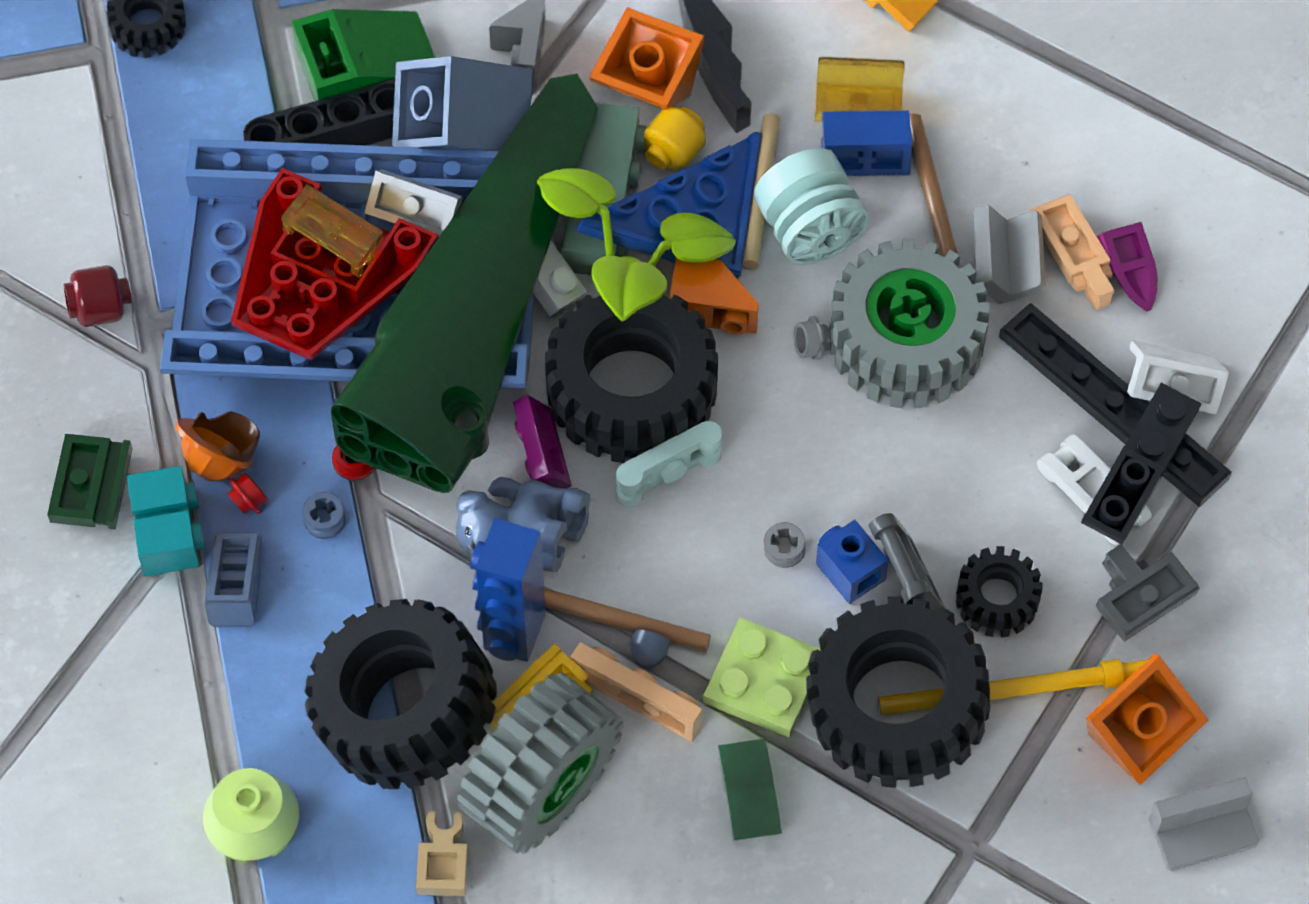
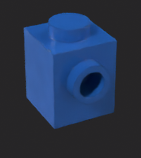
M855 519L844 527L840 525L834 526L822 535L817 547L816 564L848 604H851L886 580L889 559Z

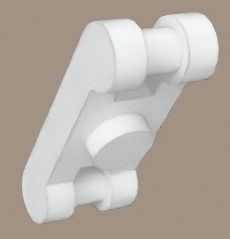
M1072 434L1060 443L1061 449L1054 454L1048 452L1037 461V467L1044 478L1050 482H1055L1086 513L1108 475L1110 468L1078 436ZM1073 463L1078 464L1080 468L1072 472L1067 466ZM1147 505L1134 526L1141 527L1151 519L1152 514ZM1103 535L1105 539L1111 544H1119L1118 542Z

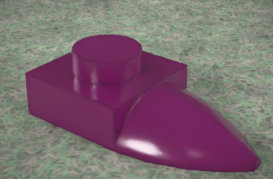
M1142 222L1102 232L1097 238L1111 259L1109 266L1113 273L1112 277L1117 278L1121 288L1136 305L1146 312L1151 311L1157 294L1158 275Z

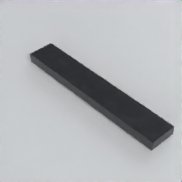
M1029 303L1000 329L999 338L1126 445L1149 402L1144 399L1131 397L1127 392L1129 385L1032 303ZM1185 434L1163 477L1200 508L1230 479L1232 472L1189 435Z

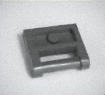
M886 513L873 519L869 523V528L874 539L881 541L885 555L902 585L901 596L905 604H913L914 599L919 598L930 601V610L937 612L939 607L943 606L945 608L912 537L896 516L892 513Z

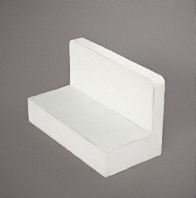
M1136 340L1131 341L1129 349L1137 357L1127 390L1131 397L1151 401L1162 382L1202 403L1199 411L1217 415L1229 371L1216 358Z

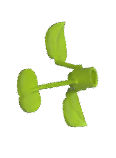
M567 168L546 173L537 179L542 197L558 213L573 218L591 217L596 212L600 214L603 224L606 256L594 262L591 275L599 294L622 322L636 311L655 303L665 294L667 280L662 272L655 267L665 251L672 249L673 254L684 262L702 263L715 260L727 254L735 247L736 239L733 238V235L716 222L694 213H678L667 217L661 223L660 234L665 240L658 245L648 263L641 262L631 256H615L610 212L605 205L615 201L616 191L605 178L588 170Z

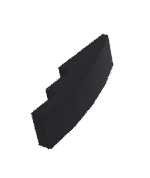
M679 0L683 27L704 35L705 38L698 71L713 101L735 133H738L750 126L751 100L741 89L742 63L731 51L732 25L712 0Z

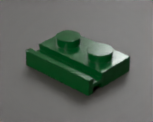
M65 434L47 513L50 523L87 527L105 525L109 529L116 530L127 478L126 475L128 474L133 450L130 440H123L122 443L112 442L110 438Z

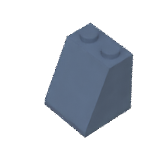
M454 56L396 62L392 147L500 151L531 106L532 69Z

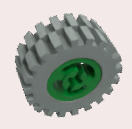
M902 239L901 249L893 250L891 241L879 243L877 256H873L870 250L866 249L858 254L857 267L850 262L842 271V281L837 280L833 290L829 324L831 336L829 349L831 355L836 354L835 367L840 375L849 371L848 384L855 391L866 385L868 387V399L878 403L882 394L891 396L890 407L902 408L903 399H913L914 408L927 407L928 396L933 394L938 403L949 399L951 385L958 392L967 386L969 374L973 376L976 374L981 356L983 357L990 316V302H985L987 295L986 287L983 281L975 284L977 271L970 263L960 269L958 267L959 254L950 249L945 257L938 255L939 244L927 241L925 250L914 249L915 239ZM886 307L890 308L888 329L883 325L878 316L880 311ZM931 308L940 319L939 325L933 329L928 328Z
M559 672L557 676L555 674L547 676L544 683L539 681L532 687L529 696L526 697L523 694L515 702L514 710L509 715L505 713L497 722L499 727L493 735L488 734L481 744L484 747L481 753L475 755L468 766L472 770L463 776L460 786L463 789L457 795V800L460 802L458 804L459 808L517 854L519 852L522 854L527 853L531 846L535 849L542 844L545 835L548 837L552 836L558 830L559 823L563 819L567 820L572 815L574 807L580 800L584 801L591 792L589 788L593 782L599 781L605 771L603 766L612 759L616 751L613 747L620 742L622 736L620 730L624 727L622 718L564 673Z

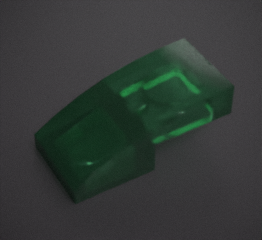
M758 739L717 745L733 840L782 834L766 740Z

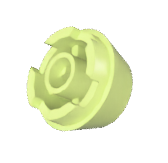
M253 768L239 769L225 776L209 795L203 812L204 829L210 842L220 852L239 862H248L271 855L272 857L278 855L290 843L299 822V805L290 786L273 774Z

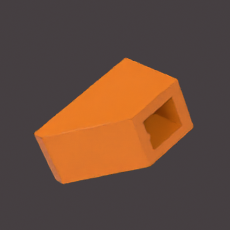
M676 257L670 299L673 295H677L687 301L688 312L692 309L697 310L705 319V327L722 329L730 334H757L759 303L721 260L715 259L708 262L691 263L681 261Z

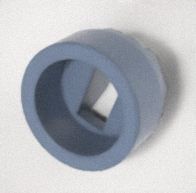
M635 630L630 646L634 661L643 668H653L659 665L667 655L670 640L654 632Z

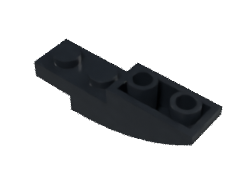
M1161 382L1129 440L1122 448L1094 497L1081 523L1123 545L1173 459L1202 403Z

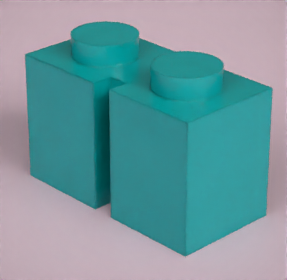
M182 466L126 475L133 516H135L133 524L138 557L144 577L199 567L197 550L205 549L201 522H192L191 509L199 508L195 482L185 481Z

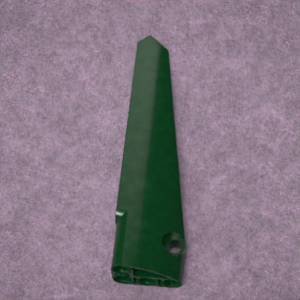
M578 74L549 79L382 318L376 332L374 347L331 407L336 444L348 457L439 493H449L472 459L482 456L487 451L489 446L488 425L536 281L560 213L550 207L542 197L537 179L555 170L577 169L598 112V107Z

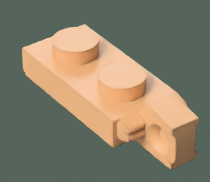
M1068 194L1030 209V211L1036 210L1042 215L1043 241L1069 285L1072 284L1076 292L1084 290L1086 297L1095 310L1111 305L1112 294L1115 291L1109 282L1113 275L1109 266L1111 259L1073 197Z

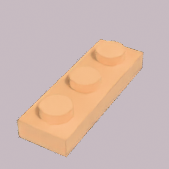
M579 642L571 654L570 659L588 675L589 678L585 682L590 687L693 742L702 728L703 708L699 707L697 701L687 693L678 690L674 693L660 686L657 680L648 672L638 668L631 670L618 663L615 656L604 648L595 646L592 649Z

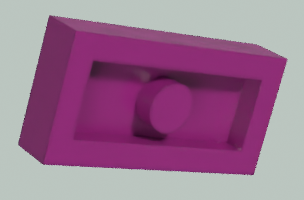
M528 394L514 401L513 406L517 417L514 426L517 435L524 444L527 456L525 468L529 477L553 487L565 489L571 487L572 484L555 420L552 416V409Z

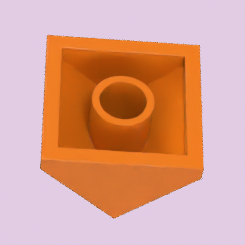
M627 7L592 70L589 79L596 84L667 110L669 107H674L691 96L705 41L704 35Z
M1156 653L1086 717L1088 735L1140 785L1209 721L1166 663Z

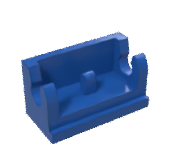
M909 110L822 112V148L831 150L835 154L847 176L910 175L912 136Z

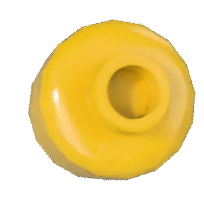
M684 106L679 108L669 107L667 110L663 109L644 131L646 159L660 170L666 168L672 171L685 169L706 144L703 120L693 110Z

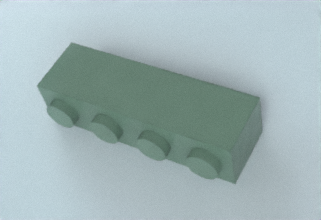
M595 102L598 112L577 169L594 172L605 178L616 191V199L613 203L605 205L609 208L610 205L628 197L630 187L638 188L641 162L635 161L636 151H644L645 149L644 131L647 126L640 125L639 107ZM568 217L562 248L563 258L574 273L591 275L594 262L606 256L604 240L577 232L578 225L584 218ZM613 244L615 256L623 257L628 255V248Z

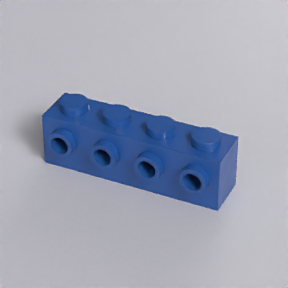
M495 518L486 542L478 541L470 565L471 569L476 570L473 590L478 591L475 603V610L480 611L477 630L482 631L484 649L488 650L494 657L504 661L518 659L528 662L546 616L541 531Z

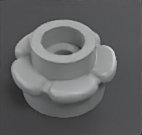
M810 316L808 321L798 322L795 325V349L801 358L812 357V360L821 359L824 351L830 348V331L826 324L819 323L817 317Z

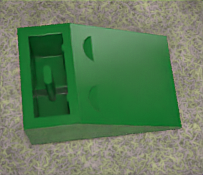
M331 9L291 21L296 52L315 101L395 79L396 62L435 58L417 11Z

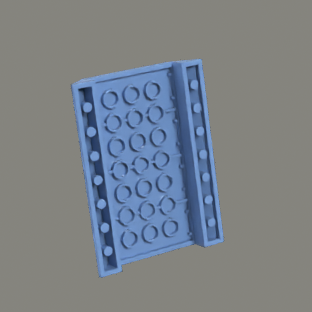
M190 139L185 174L189 190V202L172 330H165L160 365L161 374L350 381L374 347L376 332L382 318L407 283L312 360L232 326L231 318L261 198L281 168H284L321 184L324 204L390 232L395 225L394 223L364 213L375 171L383 169L463 196L462 205L499 151ZM532 293L501 388L525 389L530 367L534 293Z

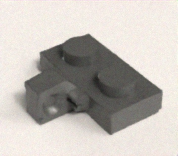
M1120 544L1106 553L1105 560L1102 562L1112 577L1109 583L1112 591L1099 598L1096 607L1123 642H1125L1195 596L1200 588L1172 551L1149 566L1144 560L1136 563L1123 545Z

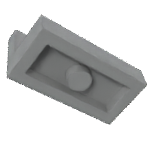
M380 169L375 171L364 213L394 224L398 218H401L434 232L440 237L460 208L463 196Z
M989 204L974 209L976 282L983 281L987 295L998 304H1002L1043 290L1046 285L1042 215L1033 210L1006 220Z
M1246 777L1155 802L1149 822L1169 870H1177L1257 847L1259 838L1247 810L1253 793Z

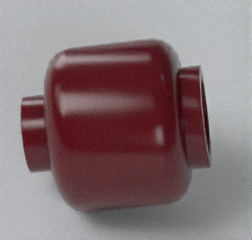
M110 265L76 270L71 274L70 282L63 283L69 318H77V321L84 327L118 322L123 317V305L132 303L127 277L119 279L116 270Z

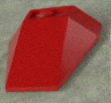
M281 168L259 202L231 324L236 328L312 360L407 283L433 247L439 235L401 218H398L391 231L388 232L324 204L321 184Z

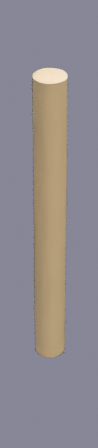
M768 113L763 116L762 137L754 189L761 177L774 165L780 117L776 114ZM754 190L742 266L747 269L759 267L766 220L754 199Z

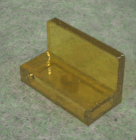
M819 57L815 121L822 122V112L902 110L905 62L902 60Z

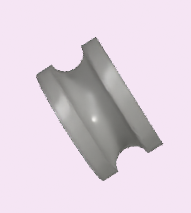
M787 522L776 523L771 526L764 537V551L767 559L775 566L782 568L793 567L800 563L806 550L805 538L801 529L793 523ZM788 537L790 544L795 545L796 548L790 546L789 553H780L779 546L772 544L774 542L779 544V538Z

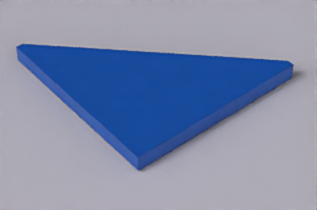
M754 132L748 138L705 157L701 162L687 169L683 168L659 180L655 185L610 205L608 209L610 212L613 244L652 256L658 245L665 240L660 234V226L667 217L678 213L698 214L716 222L736 239L735 247L727 254L717 258V260H721L738 279L741 276L762 133ZM600 214L584 218L578 225L577 232L604 240ZM669 249L663 253L661 259L675 263L676 256L673 254L672 249Z

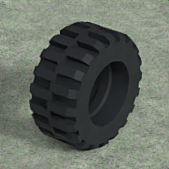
M600 294L595 298H592L591 295H586L576 301L575 312L572 309H568L558 319L559 328L552 329L548 338V351L545 352L546 393L548 405L552 407V416L556 424L561 428L566 427V437L575 445L585 442L586 452L596 457H601L602 453H607L611 455V461L625 463V457H636L702 422L709 421L711 407L715 406L717 397L718 353L716 352V341L712 330L705 328L703 316L695 309L688 312L687 301L677 295H673L670 299L664 294L658 301L636 311L622 322L608 307ZM624 351H640L654 355L665 362L674 373L672 378L660 389L646 395L634 397L608 392L600 387L589 374L606 357Z
M902 596L888 597V604L876 606L874 599L860 604V613L853 616L851 611H846L837 618L838 629L836 631L826 628L818 639L820 650L812 651L808 663L810 675L806 677V691L812 723L816 727L818 740L824 750H831L833 761L843 770L848 769L850 765L853 766L855 777L867 783L871 781L872 776L880 777L882 787L896 788L897 780H909L910 787L924 785L923 777L934 774L935 778L939 780L950 774L949 763L955 761L958 765H962L971 756L970 745H978L985 733L984 721L989 720L991 706L989 670L986 668V656L981 644L974 643V633L965 622L955 625L954 613L943 606L939 607L937 612L930 610V601L915 598L913 604H903ZM894 661H909L923 665L942 680L944 686L943 697L932 711L917 720L900 724L875 720L863 713L856 706L854 700V691L858 683L872 669Z
M407 599L390 600V606L383 607L380 603L366 607L367 613L356 617L354 614L343 621L345 626L337 634L332 631L324 640L323 644L326 648L322 653H316L310 666L314 675H308L306 679L305 694L309 698L306 700L305 708L307 717L313 723V730L349 774H354L359 781L368 785H376L378 782L383 789H399L401 783H405L408 788L425 785L424 779L433 776L435 780H438L448 775L447 769L456 762L461 766L471 756L468 752L474 744L477 746L481 744L487 734L483 726L485 723L491 724L496 710L492 700H495L497 697V683L492 677L493 669L489 660L463 622L458 621L452 612L444 607L435 608L432 602L420 599L414 600L413 605ZM412 669H435L428 691L410 710L389 719H368L369 709L374 697L389 680Z

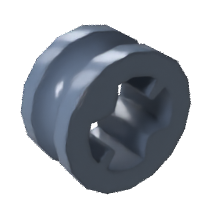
M320 492L306 500L302 511L305 527L308 532L314 537L321 539L332 538L338 535L344 528L346 521L343 503L339 497L332 493ZM327 508L331 520L322 523L317 511Z

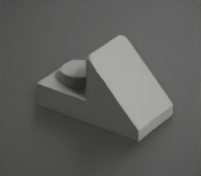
M526 0L489 26L490 48L496 51L512 52L511 66L532 69V89L537 88L546 23L545 0Z

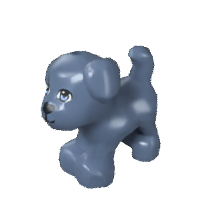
M499 477L492 481L488 492L492 496L509 498L513 501L509 507L491 500L485 492L468 490L459 495L456 503L459 512L456 538L460 546L465 549L471 558L478 541L486 542L493 521L497 518L541 531L543 570L553 573L558 572L566 547L558 545L561 536L563 535L567 540L579 542L588 524L590 494L577 488L553 487L534 479L521 484L511 478Z

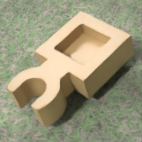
M429 811L426 817L428 835L433 843H419L417 895L466 896L467 844L455 843L462 836L464 829L461 812H454V823L450 828L440 829L436 826L435 811Z

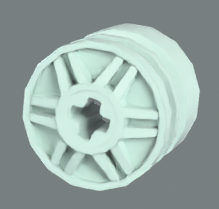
M807 149L786 157L771 167L761 177L754 189V199L766 221L774 227V235L782 245V250L786 257L795 264L818 263L837 255L852 245L863 234L869 224L868 211L860 201V197L854 188L848 185L849 178L839 160L828 149Z

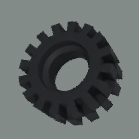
M108 0L106 12L111 38L114 43L117 42L118 48L123 52L128 48L129 55L137 57L139 50H142L144 58H151V50L155 49L160 56L166 53V44L173 49L177 45L176 37L182 39L184 35L186 19L183 0ZM144 9H155L163 15L161 19L151 24H137L130 20L133 14Z
M997 546L995 554L992 555L989 547L981 549L979 558L975 554L971 555L968 558L967 566L963 564L956 590L957 609L962 608L961 618L964 622L971 618L970 628L978 632L981 625L986 627L985 636L993 637L994 629L1000 630L1002 638L1009 637L1012 628L1018 634L1024 630L1025 622L1030 625L1034 620L1035 613L1038 611L1043 590V582H1039L1041 576L1039 569L1031 570L1033 561L1028 556L1023 561H1020L1021 551L1014 548L1010 556L1004 555L1005 546ZM990 579H1002L1015 587L1017 597L1006 605L993 604L983 597L981 587Z

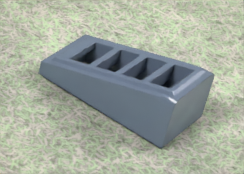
M215 533L204 602L208 623L211 626L254 625L258 597L262 544L261 533ZM248 553V556L224 557V554ZM223 570H246V572H223ZM222 587H228V588H243V589H222Z

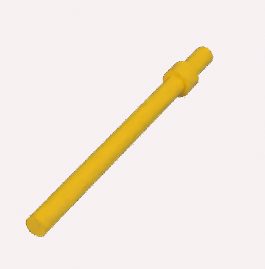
M1120 659L1100 661L1099 666L989 681L990 700L1102 685L1104 689L1117 688L1148 659L1121 663ZM944 688L878 697L880 715L935 708L943 697Z

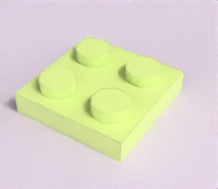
M739 617L704 692L703 704L790 738L808 698L806 677L810 675L808 666L812 651L820 650V648Z

